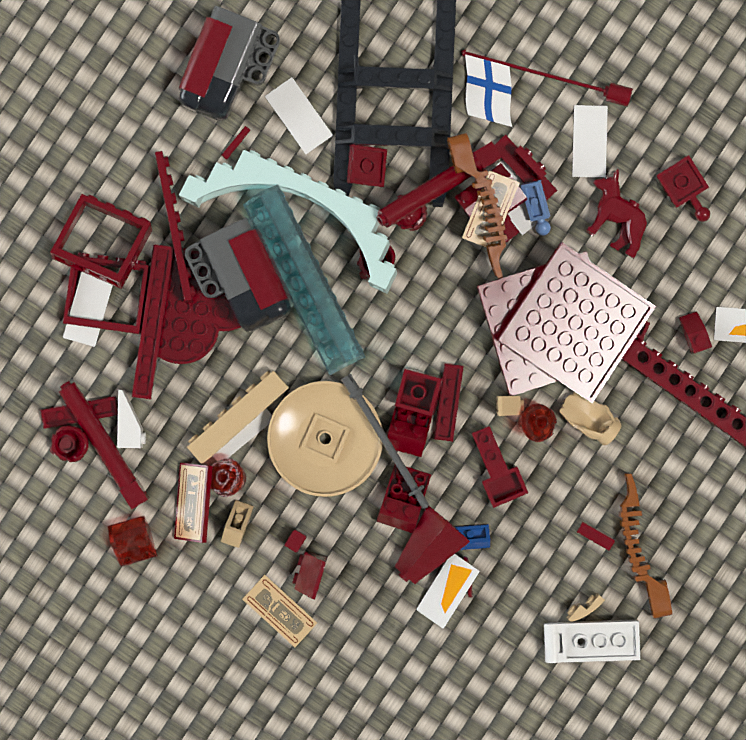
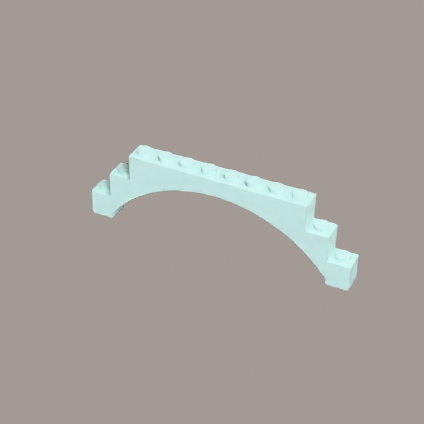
M243 150L234 170L229 164L223 163L221 165L216 162L207 182L198 175L195 177L188 176L179 196L183 201L198 208L201 203L217 196L251 189L278 190L292 193L323 207L348 229L358 243L369 269V285L388 294L397 275V270L394 268L395 265L388 261L382 263L390 243L387 240L388 237L379 232L375 234L379 226L376 218L378 216L377 211L380 210L379 207L373 204L369 206L363 204V201L355 196L350 198L340 189L332 190L322 181L314 182L310 176L301 173V175L294 173L292 168L285 165L281 167L270 158L263 159L260 157V154L252 150L250 152Z

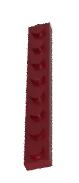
M163 151L155 152L184 301L186 304L193 303V297L196 296L194 285L190 286L189 278H192L190 266L186 267V248L182 247L181 242L185 241L183 230H179L178 227L181 218L179 211H175L174 204H177L175 192H171L170 186L174 185L172 174L168 175L167 167H170L168 156H164Z
M154 245L132 397L152 400L174 247Z

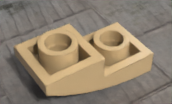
M597 593L595 596L591 595L588 598L586 607H583L580 603L577 606L574 604L567 612L569 614L567 616L568 620L573 622L589 615L605 600Z

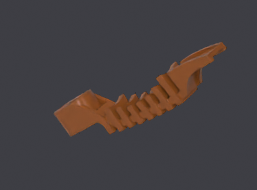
M467 133L448 137V146L456 174L466 172L473 176L475 182L472 183V187L475 189L483 187V190L477 191L478 196L488 197L481 199L482 204H485V206L490 205V207L484 208V211L487 214H493V216L485 217L488 223L495 222V225L485 226V231H488V233L497 232V234L485 235L483 240L486 242L498 241V243L486 245V249L495 277L498 279L503 278L499 259L502 250L506 247L505 239H507V234L503 231L505 230V225L501 222L503 221V216L499 214L501 209L497 205L498 198L494 196L496 194L495 189L491 187L492 180L484 177L489 175L488 170L477 171Z
M625 473L627 495L620 504V511L618 512L619 517L622 518L620 526L623 527L621 531L622 535L625 536L623 541L627 545L625 550L630 556L628 557V562L632 564L630 569L633 573L636 572L638 574L633 575L636 582L644 580L646 583L653 619L670 616L673 613L666 580L656 581L647 574V570L651 569L648 563L640 564V562L645 561V556L635 555V553H640L642 550L639 546L633 547V544L639 543V539L637 537L631 538V535L639 534L638 529H630L629 526L640 524L639 520H628V517L642 516V511H627V507L639 506V499L632 474Z

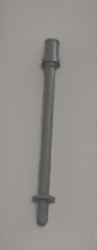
M352 374L347 375L341 381L350 393V399L353 398L357 401L412 491L408 495H415L421 507L427 508L429 504L421 492L424 486H417L364 400L362 387L359 388Z

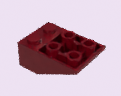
M396 464L394 465L376 522L413 533L422 507L415 495H408L412 490ZM406 466L417 486H424L421 492L425 497L431 474Z

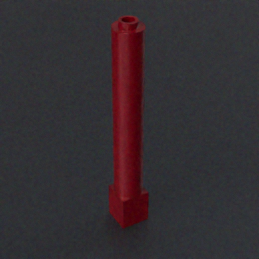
M492 141L473 152L477 171L490 167L502 158ZM451 166L377 211V221L381 226L388 228L472 176L466 172L456 174L454 166Z
M69 380L61 385L59 394L120 488L119 491L130 508L134 509L147 501L150 497L138 478L136 479L77 384L75 382L71 384Z

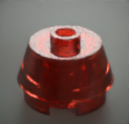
M543 404L530 405L524 410L518 420L521 433L534 442H542L550 438L554 434L553 430L555 423H557L553 410Z
M226 458L212 465L211 489L218 495L229 497L239 492L245 486L246 473L235 460Z

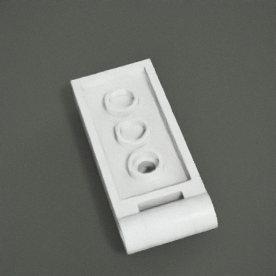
M638 620L544 623L546 663L640 660ZM583 638L584 643L578 644V639Z

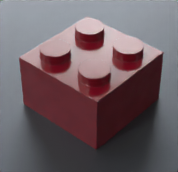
M408 367L405 368L395 406L433 416L444 377Z

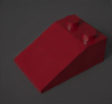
M305 551L304 555L300 554L298 565L301 568L299 573L295 572L292 584H296L294 589L315 600L328 557Z

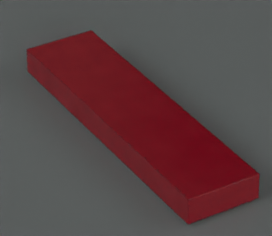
M444 364V379L441 387L434 435L436 440L453 442L464 366Z
M116 396L87 401L98 419L118 415ZM67 405L40 410L43 429L78 423Z

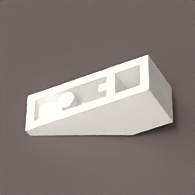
M118 390L117 448H143V444H146V433H143V427L125 390Z

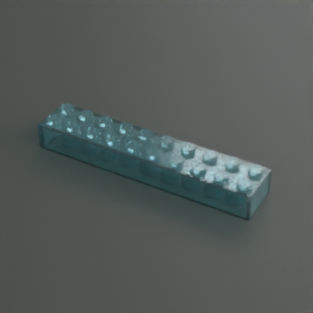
M277 184L259 192L244 203L243 206L255 229L260 230L289 291L291 300L329 375H332L365 358L363 349L359 345L345 313L339 306L337 297L332 292L328 280L324 276L319 262L311 250L310 244L306 241L302 228L297 223L283 191Z

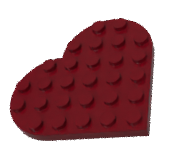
M153 245V250H152L151 265H152L154 245ZM192 250V259H197L200 255V252ZM175 251L172 260L158 357L174 364H189L202 359L213 349L220 331H233L241 328L232 311L225 293L215 298L206 297L202 293L192 269V278H189L190 286L194 285L196 296L193 297V303H185ZM185 260V262H186V267H189L190 265H189L188 261ZM205 266L199 269L200 276L205 277L208 274V269ZM213 283L208 285V293L212 295L216 292V286Z

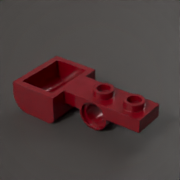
M490 426L473 432L472 436L490 475L489 478L481 482L492 507L495 508L528 494L518 467L507 468Z

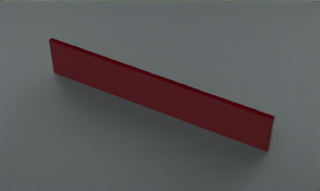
M245 126L223 152L222 156L228 159L251 130Z

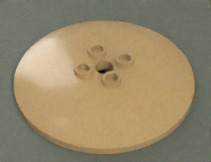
M318 381L295 389L280 402L269 423L267 436L268 450L274 467L288 484L309 495L322 497L336 496L355 489L371 475L381 455L383 443L357 401L353 398L350 399V393L342 383ZM363 396L364 400L368 404L369 408L371 409L372 413L374 414V416L376 417L377 421L381 426V422L376 410L374 409L372 404L367 400V398ZM323 433H328L331 436L330 443L323 444L320 441V436Z

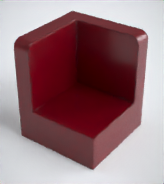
M508 214L503 223L505 225V230L503 231L507 234L505 243L519 233V230L512 223Z

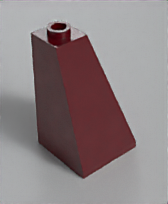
M428 506L395 565L400 571L398 575L405 582L410 580L416 584L470 541L431 506Z

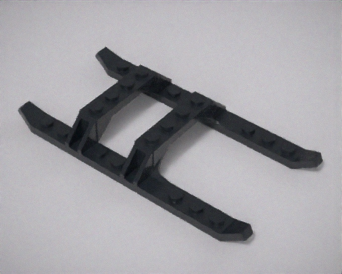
M341 0L334 189L342 190L348 197L350 195L353 184L347 183L349 151L352 144L431 149L429 180L449 168L450 150L447 138L451 136L456 0H437L435 59L432 69L360 66L358 51L361 0ZM377 87L417 89L433 92L432 127L355 124L357 89ZM447 192L432 201L433 207H443Z

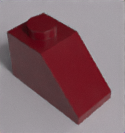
M697 311L679 317L691 354L712 348L707 329Z

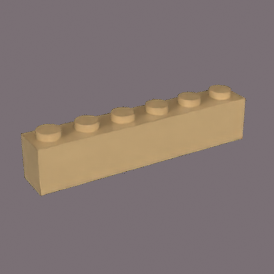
M268 370L260 377L262 381L257 386L252 384L246 390L248 394L243 398L240 396L231 403L233 405L228 411L224 409L217 415L219 419L214 424L209 422L203 428L204 432L200 436L196 434L188 441L190 445L187 448L201 464L208 461L289 389L275 371L270 373Z

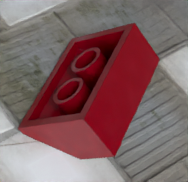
M501 163L491 170L494 173L514 180ZM472 184L455 196L458 205L469 219L479 197L477 191L482 189V187L475 189L472 187ZM519 186L508 213L527 200Z

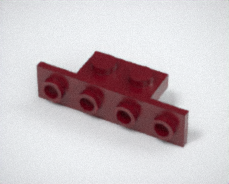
M506 134L495 144V147L502 156L501 159L524 183L541 180L546 201L558 191L545 177L547 173L545 172L546 168L544 165L532 158L533 154L528 148H523L521 145L517 147Z

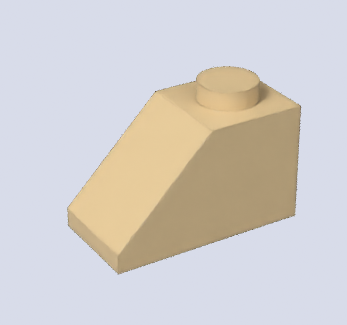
M496 396L497 416L521 415V411H524V399H520V396Z
M235 500L221 539L222 543L237 548L240 547L254 506Z

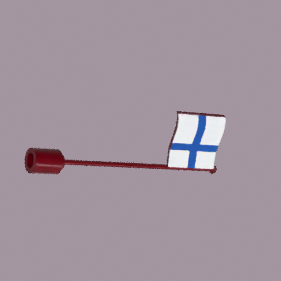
M467 49L462 51V56L466 58L467 67L466 108L469 116L512 127L510 117L512 89L510 67L604 92L605 101L626 107L629 105L633 90L630 87L610 82V85H606L604 89L466 51Z

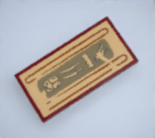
M180 463L174 539L207 543L212 466Z

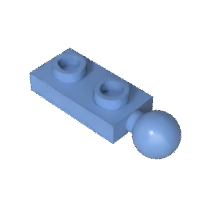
M541 180L523 183L520 186L527 197L525 204L530 221L538 222L535 229L539 235H547L551 230V226L545 219L550 217V212Z

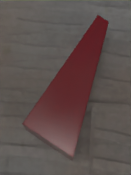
M584 522L581 523L577 530V533L610 551L615 542L614 539Z

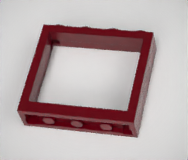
M81 194L50 254L55 261L122 289L152 232V226L149 220L144 217L137 218L127 210L123 209L121 211L116 209L109 202L102 203L92 195L86 196ZM85 206L141 229L118 273L62 250Z
M78 252V257L101 266L121 268L125 261V258L116 257V261L108 260L109 256L97 255V258H91L88 253ZM137 260L132 269L143 271L136 326L69 317L77 290L79 270L71 267L63 324L141 334L150 266L146 265L145 261Z

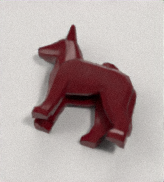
M617 169L613 176L593 180V184L603 194L597 206L596 218L585 232L594 236L606 220L622 223L619 239L611 243L610 247L618 251L630 243V247L626 250L625 254L634 259L640 249L647 221L644 212L638 208L640 204L631 199L628 202L621 197L618 181L619 169Z

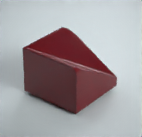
M294 530L284 546L296 553L306 540L307 535Z

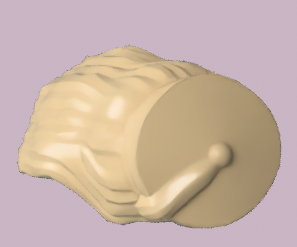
M575 392L564 399V404H562L559 412L569 424L587 437L597 439L604 446L614 440L621 429V423L617 417L614 418L607 405L596 401L590 403Z

